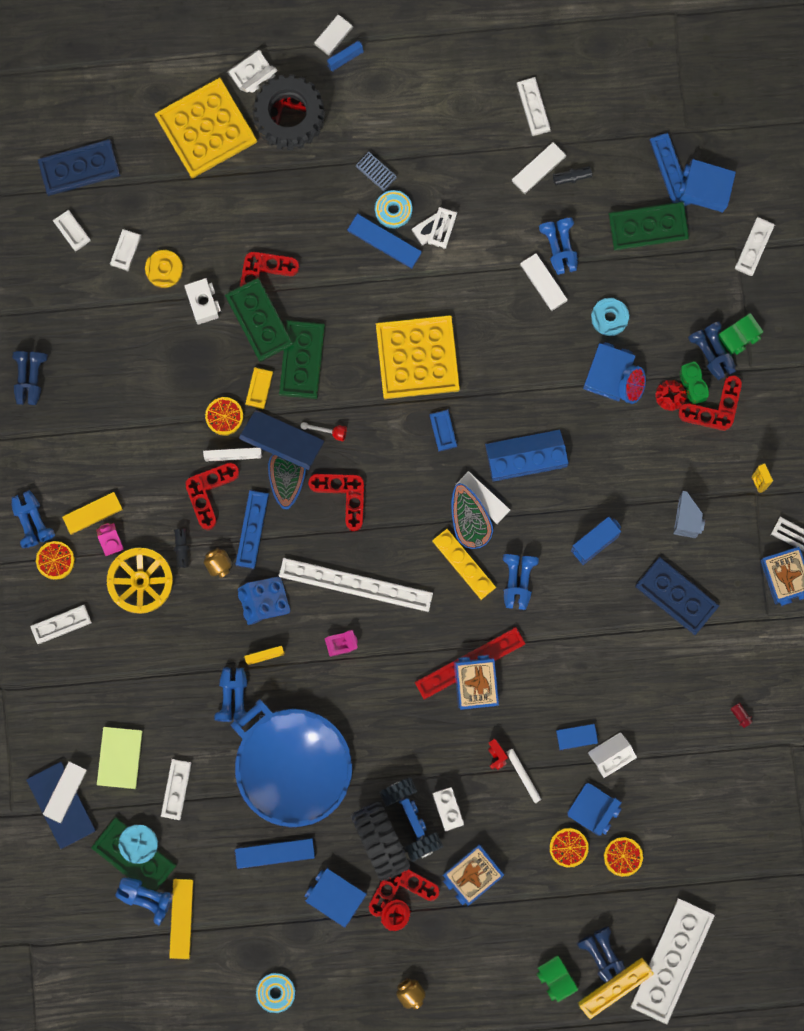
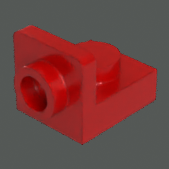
M493 739L488 743L490 746L488 751L493 758L498 757L499 760L490 765L491 769L496 767L499 770L507 764L505 760L508 757L498 742Z

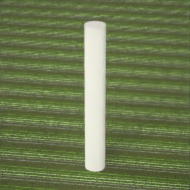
M514 750L507 751L508 757L534 803L542 800Z

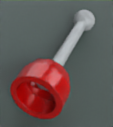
M307 422L301 423L302 429L309 428L332 433L336 440L343 442L345 440L346 426H336L332 430L308 425Z

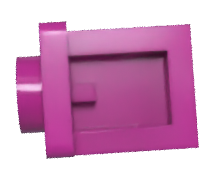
M114 523L104 524L96 530L105 556L124 550Z
M353 630L325 638L330 657L349 653L358 648L357 637L354 635Z

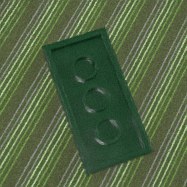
M684 202L608 213L614 251L689 240Z
M259 278L225 294L259 362L293 345Z
M287 320L286 331L293 345L286 348L283 352L279 396L317 399L325 324Z
M115 817L91 849L126 877L142 881V887L157 892L176 868V865L158 850L154 857L145 863L137 864L127 861L120 853L119 839L122 832L128 826Z

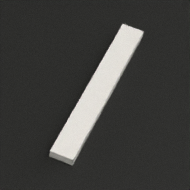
M283 558L279 574L281 578L429 612L433 596L432 592Z

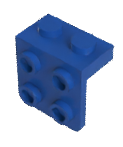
M280 577L250 582L238 588V597L242 603L243 615L248 625L255 624L263 619L290 613V607Z
M588 783L571 806L568 816L600 836L602 833L606 834L611 827L609 823L611 818H616L622 808L619 805L621 802L616 798H611Z

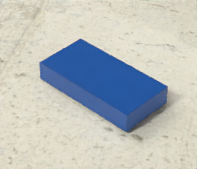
M357 41L329 58L327 61L331 72L363 53V46Z
M448 410L429 414L438 452L456 448L457 444Z
M595 724L556 731L559 750L598 744Z

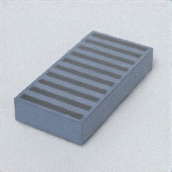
M369 152L356 165L363 174L383 191L397 178Z

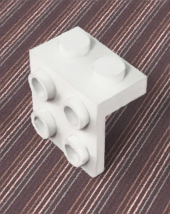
M256 50L231 68L228 73L240 90L252 93L260 87L259 84L264 80L267 82L269 79L274 78V73L277 72V69L270 66L261 52Z

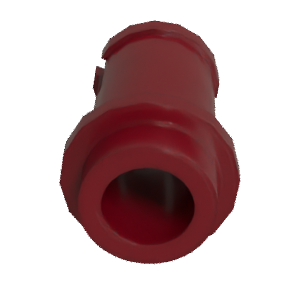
M741 703L730 709L740 722L739 726L745 728L753 723V717H749Z

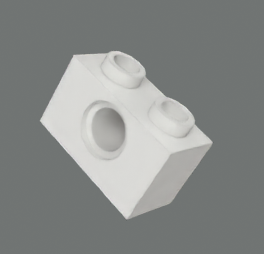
M202 279L184 285L197 325L219 318L217 312L221 310L218 301H213L212 294H215L212 283L208 284L207 279ZM203 297L209 299L205 305L199 304V300Z
M452 787L433 793L445 832L464 826Z

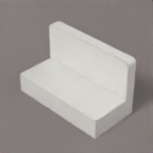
M618 733L588 752L604 778L637 758L631 745L622 733Z

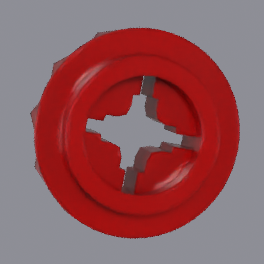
M675 380L663 382L656 390V401L665 410H677L686 400V390L682 384ZM669 388L672 393H678L674 396L673 401L670 397H664L668 394Z
M395 899L388 901L385 906H382L380 922L386 929L398 931L406 926L410 918V910L405 902ZM395 910L400 915L395 916L393 919L389 914L394 913Z

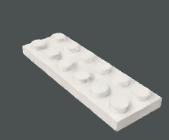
M677 900L649 963V967L653 970L654 975L640 984L631 1008L665 1024L668 1023L715 915L683 900Z

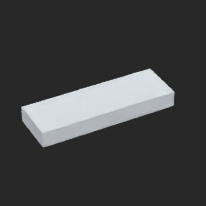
M535 77L517 82L532 136L550 132V126Z
M553 142L512 179V182L526 194L566 158V155Z
M757 217L735 267L736 270L753 276L775 224Z
M537 254L520 263L551 311L567 302V298Z
M261 448L203 451L205 461L257 459L262 457Z
M469 471L458 481V483L464 484L475 493L490 519L496 524L510 512V509Z
M82 605L30 627L37 644H41L92 622L85 605Z
M172 759L161 817L181 820L191 762Z
M68 762L43 815L59 823L62 822L87 770Z

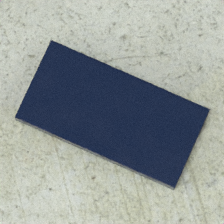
M110 139L38 159L48 196L120 176Z
M257 410L254 411L239 438L307 470L310 469L324 444V440Z
M661 557L658 558L635 586L694 636L719 607L715 601Z
M62 762L27 779V783L42 813H44L65 770ZM77 792L61 823L44 815L60 849L96 832Z

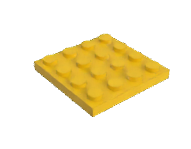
M220 78L155 113L157 120L191 178L198 176L257 143L255 136Z
M451 316L376 323L384 399L460 391Z

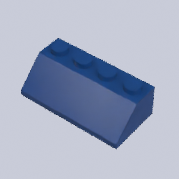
M560 430L485 444L492 482L566 468L568 466L565 444Z

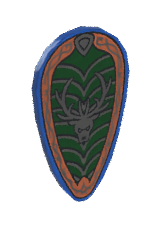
M273 454L268 463L271 489L281 508L289 509L300 494L306 469Z
M462 483L456 484L451 500L455 535L463 546L471 549L481 548L492 537V522L475 493Z

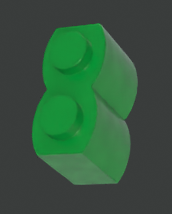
M750 313L721 332L718 337L731 355L733 353L738 355L746 349L745 345L750 342L753 345L761 340L760 335L763 334V330Z
M695 361L683 365L679 374L682 384L687 388L688 400L693 405L705 402L709 396V390L706 383L701 379L702 372L699 365Z
M558 956L538 967L539 972L536 974L541 983L546 982L549 989L546 991L552 1001L556 999L559 1002L578 991Z

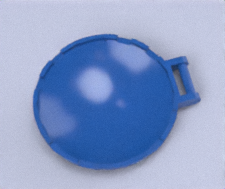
M259 699L250 711L237 722L234 721L230 724L242 739L235 761V776L239 791L244 801L257 815L273 824L286 827H300L316 823L331 814L339 806L347 793L352 775L348 745L339 730L322 716L299 709L282 710L272 713ZM262 711L265 716L244 732L242 727Z

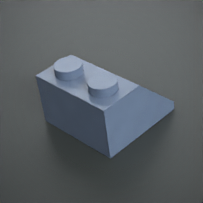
M683 491L679 497L673 534L696 538L704 530L705 520L702 519L703 513L686 491Z

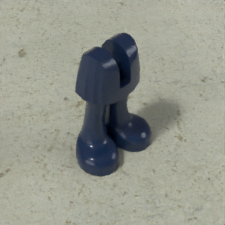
M719 321L706 327L704 332L700 330L688 337L691 343L697 344L701 348L709 363L707 368L717 380L725 377L720 363L723 364L729 375L736 372L732 355L727 354L719 340L718 332L722 328ZM705 334H706V336L709 338V340L711 341V343H712V345H713V347H714V349H715V351H716V353H717V356H718L717 358L715 357V355H714L713 352L711 351V349H710V347H709V345H708V343H707V341H706V339H705Z
M13 352L12 357L18 365L17 385H14L16 404L24 405L26 392H28V404L36 405L41 391V387H38V369L42 362L47 361L48 354L30 352L29 382L26 384V366L29 360V353Z
M609 926L594 933L609 963L605 962L592 935L577 942L580 949H586L594 958L599 968L597 974L604 983L613 978L609 970L614 968L616 975L625 970L623 961L617 959L609 942L611 929Z

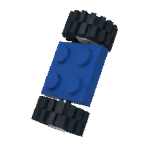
M410 777L387 787L379 793L385 806L399 801L407 814L417 836V842L405 847L411 862L432 854L434 851L442 848L443 845L437 833L423 838L425 836L424 831L427 829L423 820H418L416 816L418 809L414 801L410 802L409 799H404L418 792Z

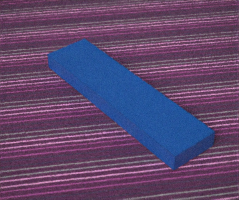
M665 133L650 138V143L671 202H684V206L692 204L680 200L681 193H679L681 182H684L685 179L669 134Z
M359 214L356 215L348 228V232L411 269L422 254L420 250Z
M249 491L236 566L255 569L268 493Z
M313 839L235 849L237 869L315 858Z

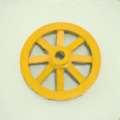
M133 548L121 553L112 562L108 570L107 588L111 598L119 607L131 613L141 614L154 611L167 600L172 590L173 576L168 563L160 554L147 548ZM137 556V572H134L124 561L130 557ZM143 556L155 559L146 572L143 571ZM161 565L165 577L149 578L158 566ZM121 566L131 576V579L115 578L118 567ZM139 579H144V583L142 585H138L137 582ZM165 583L162 594L159 596L150 587V584ZM114 584L132 586L119 597ZM137 590V606L124 602ZM146 590L155 601L143 606V594Z

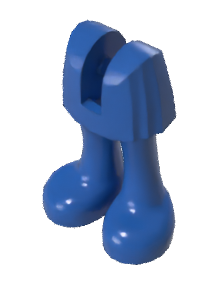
M573 218L561 219L556 223L561 237L563 252H561L557 241L555 223L547 222L539 225V231L545 234L550 242L553 255L550 260L558 275L565 273L563 258L567 260L569 272L577 271V252L572 250L569 240V230L574 225Z
M30 490L23 493L27 503L24 506L18 495L12 497L14 516L19 517L25 537L20 541L22 548H29L39 544L32 530L28 514L33 519L40 542H46L55 536L54 530L51 528L47 529L43 524L38 511L40 505Z
M503 554V561L509 568L508 587L504 589L506 608L513 609L514 595L518 594L520 595V599H518L519 609L526 610L531 597V592L528 591L529 575L532 567L538 565L539 558L522 556L521 579L519 588H517V571L520 556Z
M223 668L219 684L223 688V705L221 711L215 713V721H232V689L235 691L234 721L237 722L247 713L243 703L244 688L247 687L244 668H236V681H231V668Z
M122 878L115 896L130 906L135 904L149 909L154 913V923L160 926L169 909L173 894L169 892L159 893L142 887V881ZM142 896H145V897H148V898H150V899H153V900H155L156 902L151 901V900H149V899H147V898H144V897H142Z

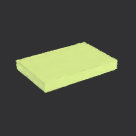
M103 727L97 785L136 789L143 731Z

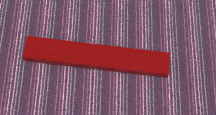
M515 627L462 657H470V660L478 659L477 656L489 655V658H493L496 661L524 646L525 642ZM455 661L415 682L424 700L456 683Z

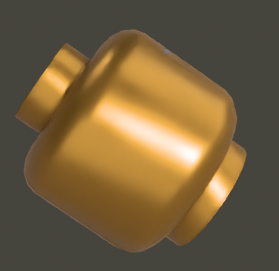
M216 548L205 555L204 565L211 576L218 575L221 578L230 573L228 569L231 568L232 561L225 550Z
M406 979L398 985L396 995L405 1008L417 1009L423 1005L425 991L418 981Z

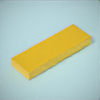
M765 464L758 466L752 475L755 486L760 493L766 491L773 482Z
M115 492L62 518L72 535L123 509Z

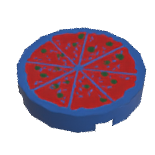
M632 365L623 372V375H625L624 379H621L619 383L621 399L630 404L637 403L641 398L646 383L644 370L639 366Z

